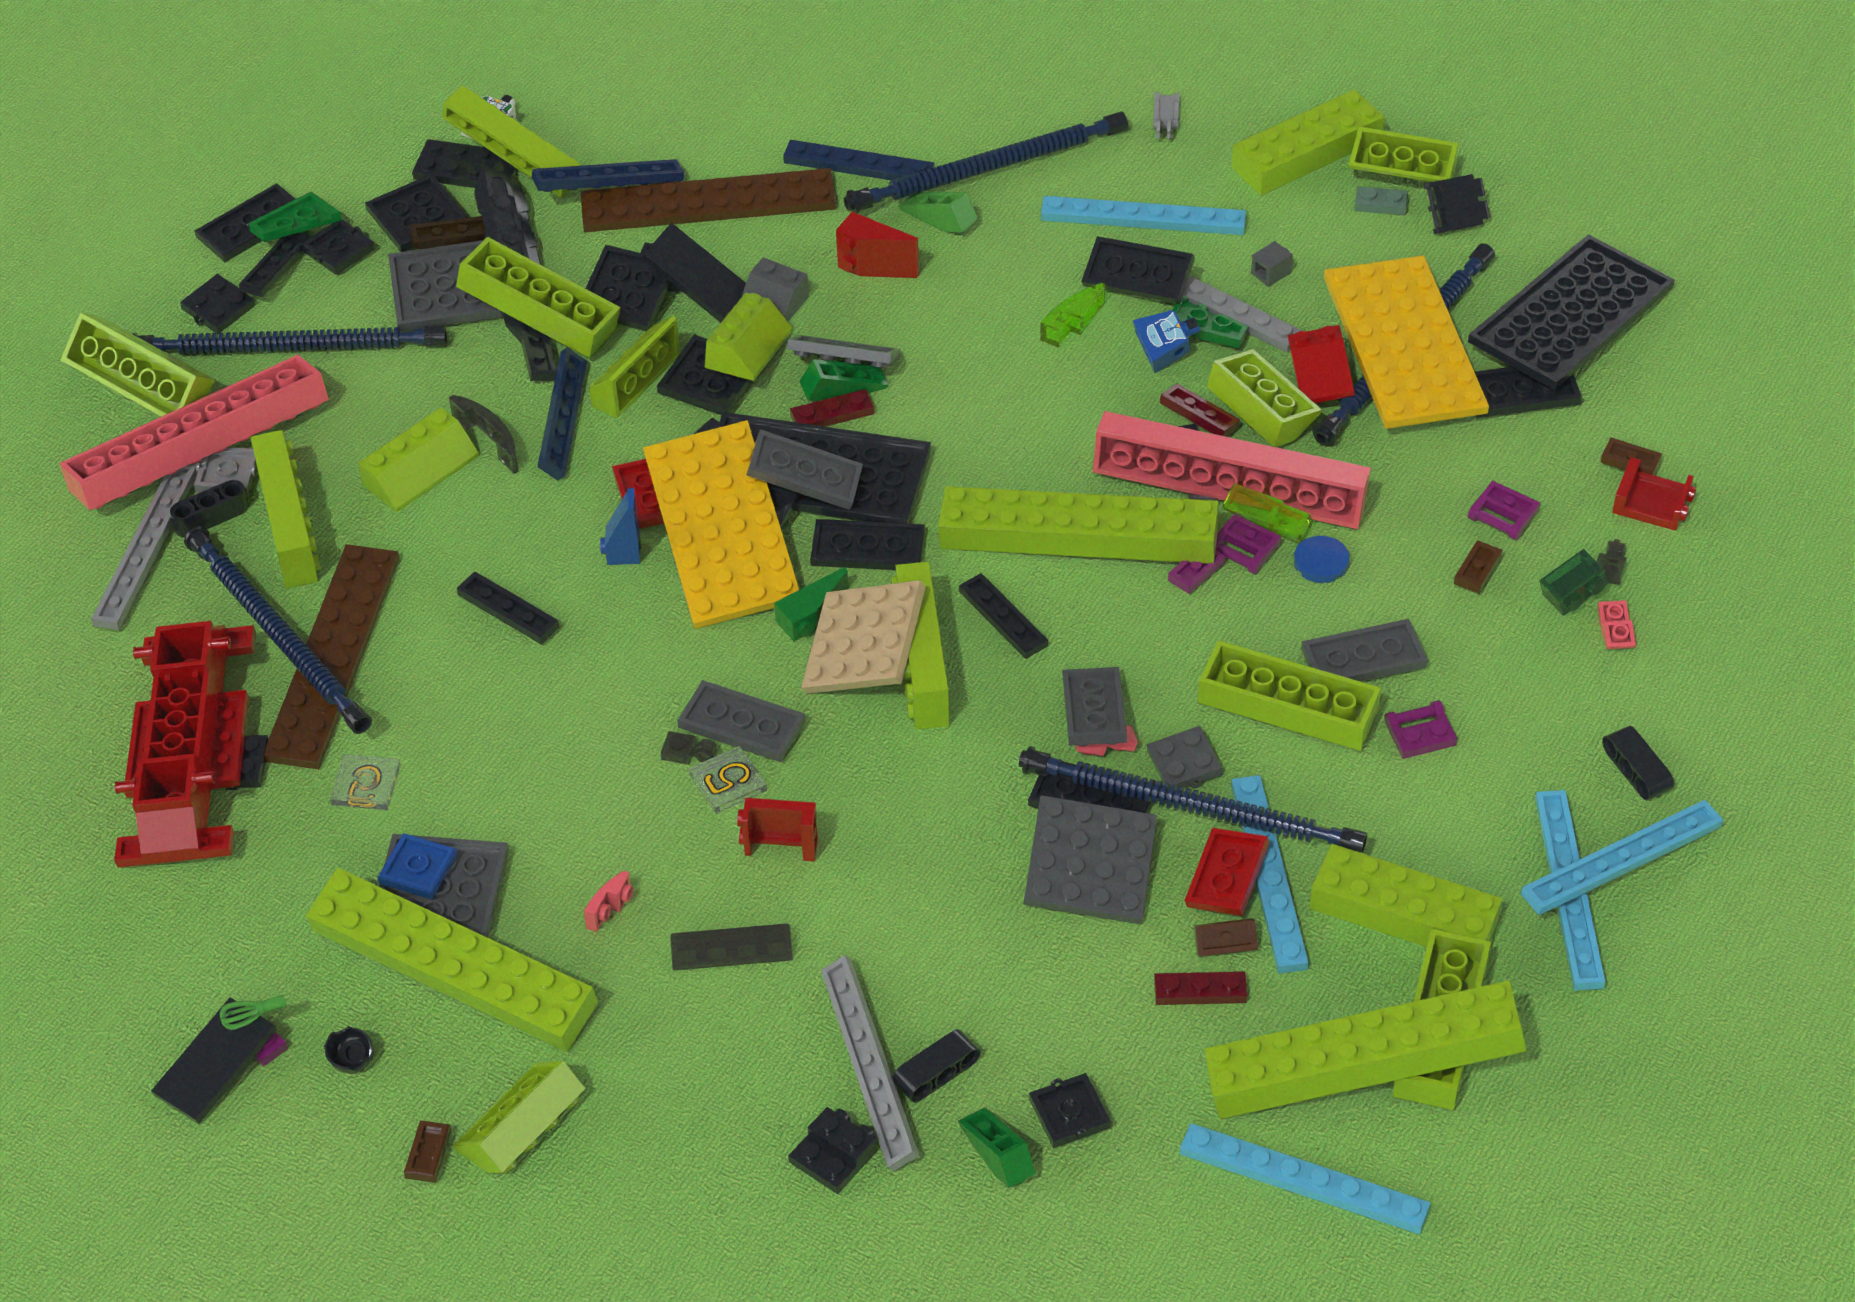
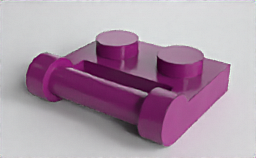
M1492 480L1470 508L1467 518L1475 522L1479 520L1509 534V538L1518 541L1523 530L1540 510L1541 502ZM1487 508L1510 520L1515 521V523L1511 524L1499 517H1496L1484 511V509Z
M1233 514L1217 533L1216 550L1225 555L1226 558L1248 568V572L1257 575L1265 561L1281 544V536ZM1227 541L1255 556L1251 558L1224 545V543Z
M1440 700L1430 702L1429 706L1397 714L1393 711L1384 715L1387 729L1402 759L1453 747L1457 744V737L1444 713ZM1432 716L1434 718L1433 721L1400 728L1399 724Z

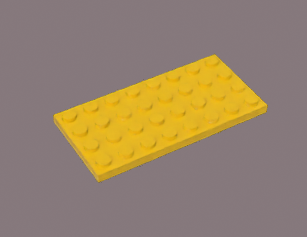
M1424 255L1324 270V280L1385 429L1488 414L1489 405Z
M748 420L643 447L694 629L775 608L774 602L799 590L767 482L746 475L755 446Z

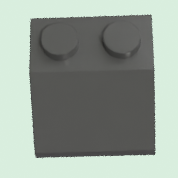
M763 257L749 273L742 296L745 293H756L761 297L770 299L788 322L809 297L808 275Z

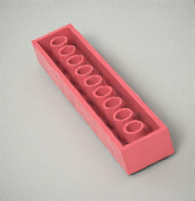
M296 355L59 464L68 490L89 510L98 509L113 499L127 496L131 491L139 487L151 485L155 480L165 475H172L189 464L200 462L204 457L222 452L232 444L246 441L250 436L258 432L270 430L274 425L284 420H291L297 414L308 409H315L321 403L328 401L329 398L321 373L301 356Z
M1104 411L1096 431L1093 473L1195 495L1218 498L1223 501L1353 529L1359 528L1364 512L1371 467Z

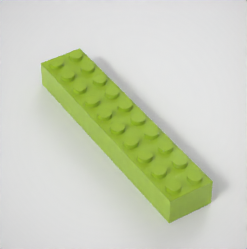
M945 486L938 523L940 549L1171 562L1190 561V563L1196 561L1209 564L1214 563L1219 526L1218 501Z
M338 867L305 915L314 932L565 1052L569 1051L598 1003L593 987Z
M1510 980L1204 1048L1212 1096L1220 1119L1527 1051Z

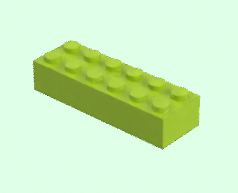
M1353 89L1233 144L1232 168L1262 196L1352 154L1358 127L1383 130L1385 117L1359 92Z
M489 237L471 252L459 266L457 288L588 358L616 330L621 307Z
M82 312L79 314L61 357V361L161 417L208 396L215 381L213 378L108 320Z
M282 430L251 436V443L285 589L318 582L316 571L321 570L318 554L312 555L313 552H317L313 534H307L312 532L309 516H303V513H307L304 496L298 497V494L303 493L300 478H294L293 476L298 474L295 458L289 459V456L294 455L290 439H284Z
M929 562L895 565L896 576L891 577V584L920 580L926 586L904 671V679H908L904 680L905 697H907L908 701H911L907 702L908 719H914L915 730L949 727L948 685Z
M1220 640L1217 641L1199 679L1198 703L1359 751L1362 750L1378 713L1381 687Z
M1331 843L1311 888L1310 909L1427 947L1431 929L1491 941L1500 918L1503 898Z
M1431 929L1414 1001L1483 986L1491 941ZM1464 1065L1395 1080L1393 1097L1454 1110Z

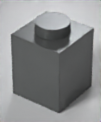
M1274 241L1252 255L1251 274L1270 287L1291 273L1293 254L1287 248Z

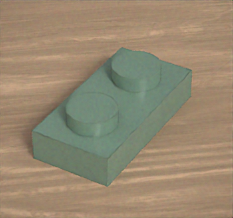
M1357 186L1354 211L1405 215L1408 191Z

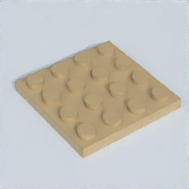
M919 580L826 592L801 688L809 694L902 683L926 586Z

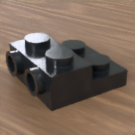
M826 1107L807 1127L808 1135L788 1155L789 1163L838 1195L877 1152L875 1133L865 1124H861L859 1127L853 1124L849 1115L844 1110L837 1108L833 1111Z

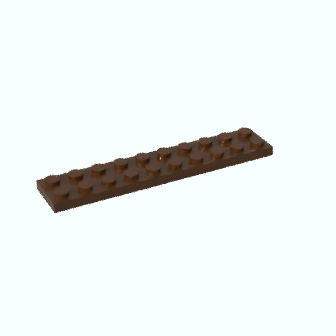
M831 168L580 191L584 233L669 225L671 222L673 224L836 210Z
M346 544L306 643L309 649L346 689V698L399 562L398 551ZM298 669L295 671L272 729L264 756L266 762L319 770L341 713L337 710L336 704L331 705L325 701Z

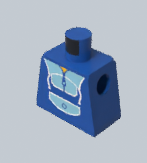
M1173 310L1133 320L1135 333L1154 373L1189 353L1190 344L1188 336L1200 332L1195 317L1180 323Z

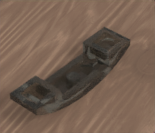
M450 396L449 402L452 416L467 430L475 425L479 427L496 443L498 459L514 474L517 473L519 470L514 440L503 421L492 411L475 401L461 396Z

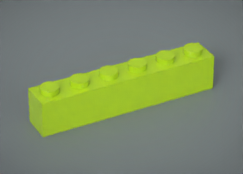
M463 85L444 101L442 118L530 178L532 177V169L582 166L574 158L560 151L555 145L548 143L534 131L527 129L518 123L516 119L509 117L495 105L488 103L478 96L476 92L469 90ZM561 189L551 192L562 198L569 190Z

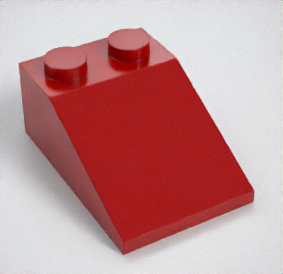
M851 212L836 229L838 268L858 276L917 278L919 276L918 237L855 212Z
M1340 325L1324 326L1320 329L1299 331L1295 334L1287 335L1297 386L1303 394L1314 403L1355 395Z

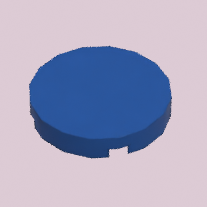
M1313 536L1304 539L1297 545L1294 552V567L1307 580L1316 583H1329L1334 581L1336 577H1342L1349 567V552L1345 545L1335 538Z

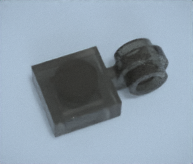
M1620 539L1608 542L1606 554L1599 553L1593 571V581L1616 585L1621 584L1627 565V557H1625L1626 543H1621Z
M668 731L661 750V760L689 765L692 756H694L702 763H710L716 758L718 749L716 743L712 740L703 739L697 743L696 736Z

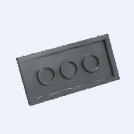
M804 335L789 338L787 343V350H794V355L809 357L810 354L816 353L820 354V359L835 360V358L844 357L847 363L861 364V362L871 361V366L884 368L900 360L901 349Z
M760 429L746 475L850 510L863 464Z
M1409 619L1301 642V650L1309 667L1360 682L1427 667L1428 660Z
M1119 667L1062 670L1069 746L1127 743Z
M702 680L677 722L678 728L782 762L806 719L804 713Z

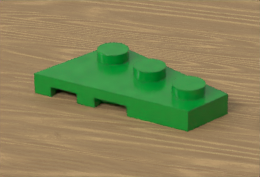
M309 192L250 222L249 228L251 233L262 241L267 242L341 221L342 219L340 211L313 192Z
M1182 295L1180 304L1174 305L1172 310L1175 311L1180 323L1195 317L1200 332L1190 337L1240 349L1247 336V325L1224 314L1215 315L1209 312L1208 306L1202 303L1194 305L1188 302L1189 297Z

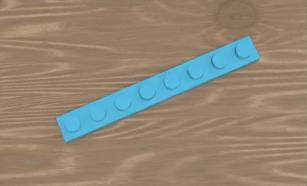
M1044 196L1041 210V221L1244 235L1246 210Z
M1260 775L1231 780L1235 804L1237 801H1242L1243 804L1245 802L1250 803V807L1252 804L1257 805V810L1259 806L1264 807L1265 810L1268 808ZM1246 824L1245 826L1241 825L1242 832L1267 836L1270 842L1255 883L1278 974L1308 970V959L1275 832L1270 833L1268 829L1267 831H1262L1261 827L1259 830L1254 829V824L1252 828L1247 827Z
M1565 790L1536 792L1535 802L1549 871L1553 873L1580 860ZM1586 892L1557 906L1574 991L1604 989L1605 986L1604 973Z
M1703 800L1523 886L1520 894L1538 915L1543 914L1720 828L1724 820L1706 800Z
M1192 1123L1180 1147V1155L1419 1235L1430 1209L1431 1202Z

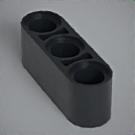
M229 480L173 504L170 508V515L175 533L178 536L185 537L195 527L202 526L209 529L245 513L249 505L244 485L241 481Z
M1627 726L1603 737L1602 743L1606 754L1644 800L1652 799L1674 788V780L1670 771L1633 726Z
M960 1029L953 1030L898 1067L892 1076L894 1084L911 1102H919L973 1066L978 1061L981 1051Z

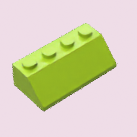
M1358 127L1348 168L1428 182L1453 178L1457 163L1458 143Z
M745 293L707 339L705 368L754 381L792 333V327L770 299L761 297L756 293Z
M672 316L654 324L630 348L626 349L623 355L614 364H611L598 380L591 384L589 389L592 407L617 419L677 359L680 354L677 318Z
M1254 349L1216 360L1213 363L1206 387L1273 447L1294 442L1321 414L1322 409Z
M440 407L358 462L362 485L397 513L479 457V452L460 422Z
M564 1061L535 1063L452 1147L485 1172L504 1174L516 1165L517 1161L515 1159L522 1152L529 1151L537 1144V1137L543 1131H548L559 1121L557 1117L564 1110L572 1108L579 1101L578 1096L585 1090V1087Z

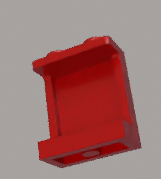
M1630 457L1615 495L1612 513L1676 531L1679 522H1685L1689 511V506L1686 504L1687 502H1693L1697 487L1692 486L1694 476L1688 475L1686 483L1683 484L1640 472L1641 460Z
M745 798L744 809H739L737 816V826L740 827L739 844L744 845L745 856H751L752 847L755 843L802 847L803 861L815 862L818 844L815 802Z

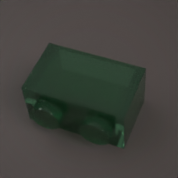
M1585 549L1579 551L1539 580L1543 596L1562 616L1578 609L1582 602L1592 595L1599 594L1608 584L1605 570Z

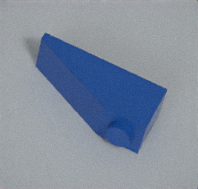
M634 488L627 490L606 525L605 537L600 538L601 554H606L607 565L640 564L641 540Z

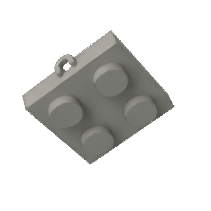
M226 447L224 451L213 453L204 457L201 462H197V476L194 483L195 492L200 493L229 480H238L243 483L246 495H249L253 478L257 471L253 449Z

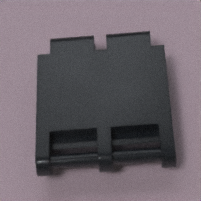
M1473 174L1423 184L1424 190L1427 189L1430 202L1428 210L1432 212L1435 229H1433L1434 234L1480 226L1483 224L1484 219L1490 218L1487 200H1478V197L1485 195L1482 178L1474 179Z

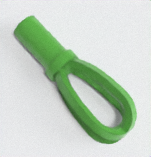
M284 995L256 1002L248 1000L236 1001L222 1007L220 1019L225 1028L235 1030L250 1024L259 1016L265 1015L266 1012L283 1008L287 1005ZM240 1006H248V1007H243V1008H239V1009H236V1010H232V1011L226 1012L228 1009H231V1008L240 1007ZM249 1011V1012H247V1013H244V1014H241V1015H238V1016H235V1017H232V1018H227V1017H229V1016H231V1015H235V1014H238V1013H242V1012ZM246 1017H249V1018H247V1019H245V1020H243V1021H241V1022H238V1023H236V1024H229V1023H231V1022L238 1021V1020L244 1019V1018H246Z

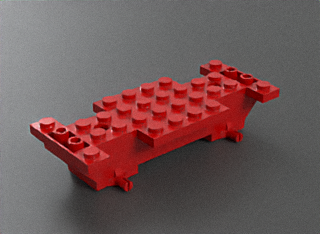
M212 621L158 626L155 629V636L144 637L143 647H133L134 659L141 658L144 666L151 665L150 671L153 676L151 699L149 701L135 702L125 781H115L114 785L116 794L124 793L126 798H133L132 807L136 813L138 835L117 837L114 857L117 868L232 855L235 833L232 825L207 828L211 789L240 786L249 695L247 690L223 692L226 658L228 656L254 654L256 641L254 625L226 628L225 625L213 626Z

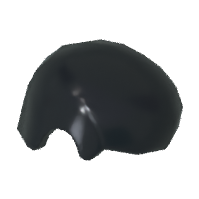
M350 1026L338 1032L330 1033L324 1045L327 1060L335 1069L343 1073H356L363 1070L373 1060L375 1053L373 1040L364 1030Z

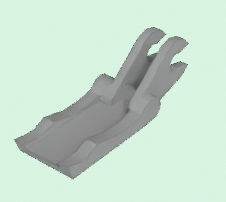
M1155 92L1153 129H1157L1156 138H1160V129H1167V139H1170L1171 129L1178 130L1179 93L1160 95V93Z

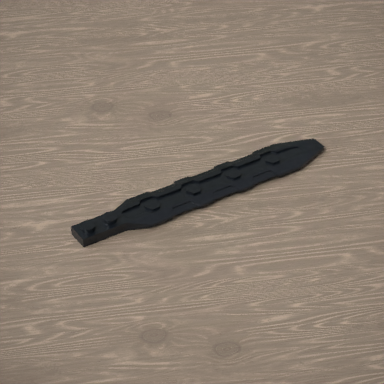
M483 161L474 196L478 213L481 214L484 224V238L489 237L540 264L536 250L537 241L535 233L531 230L527 214L529 209L523 189L502 161ZM502 312L505 326L522 345L530 381H555L557 369L549 341L550 337Z

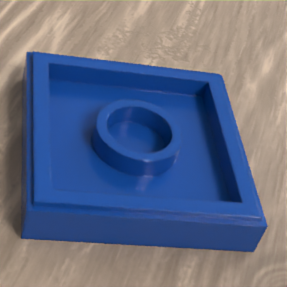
M403 833L377 877L379 884L432 900L458 855L457 849Z

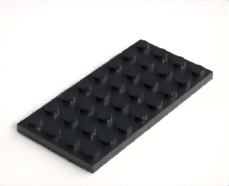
M1588 234L1474 329L1468 336V343L1556 390L1673 288L1675 280Z
M728 412L722 413L720 422L726 426L748 420L754 443L761 429L863 464L850 510L798 493L799 499L793 508L794 511L868 522L909 524L930 456L931 442Z

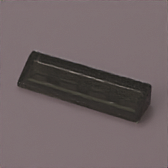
M787 923L680 932L670 935L673 971L793 960L790 924Z

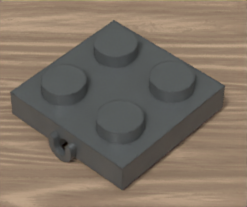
M1201 726L1146 744L1147 752L1163 784L1165 782L1170 783V787L1174 784L1177 785V789L1179 786L1184 788L1191 786V788L1195 789L1201 786L1203 781L1222 775V768Z

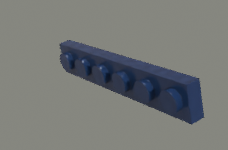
M791 139L783 155L785 164L816 169L831 168V171L885 180H895L935 167L934 162Z
M677 159L537 168L532 169L531 178L538 191L551 192L561 189L576 190L578 188L623 187L633 184L672 183L683 181L684 171Z
M568 347L560 352L537 466L557 481L565 476L587 360Z

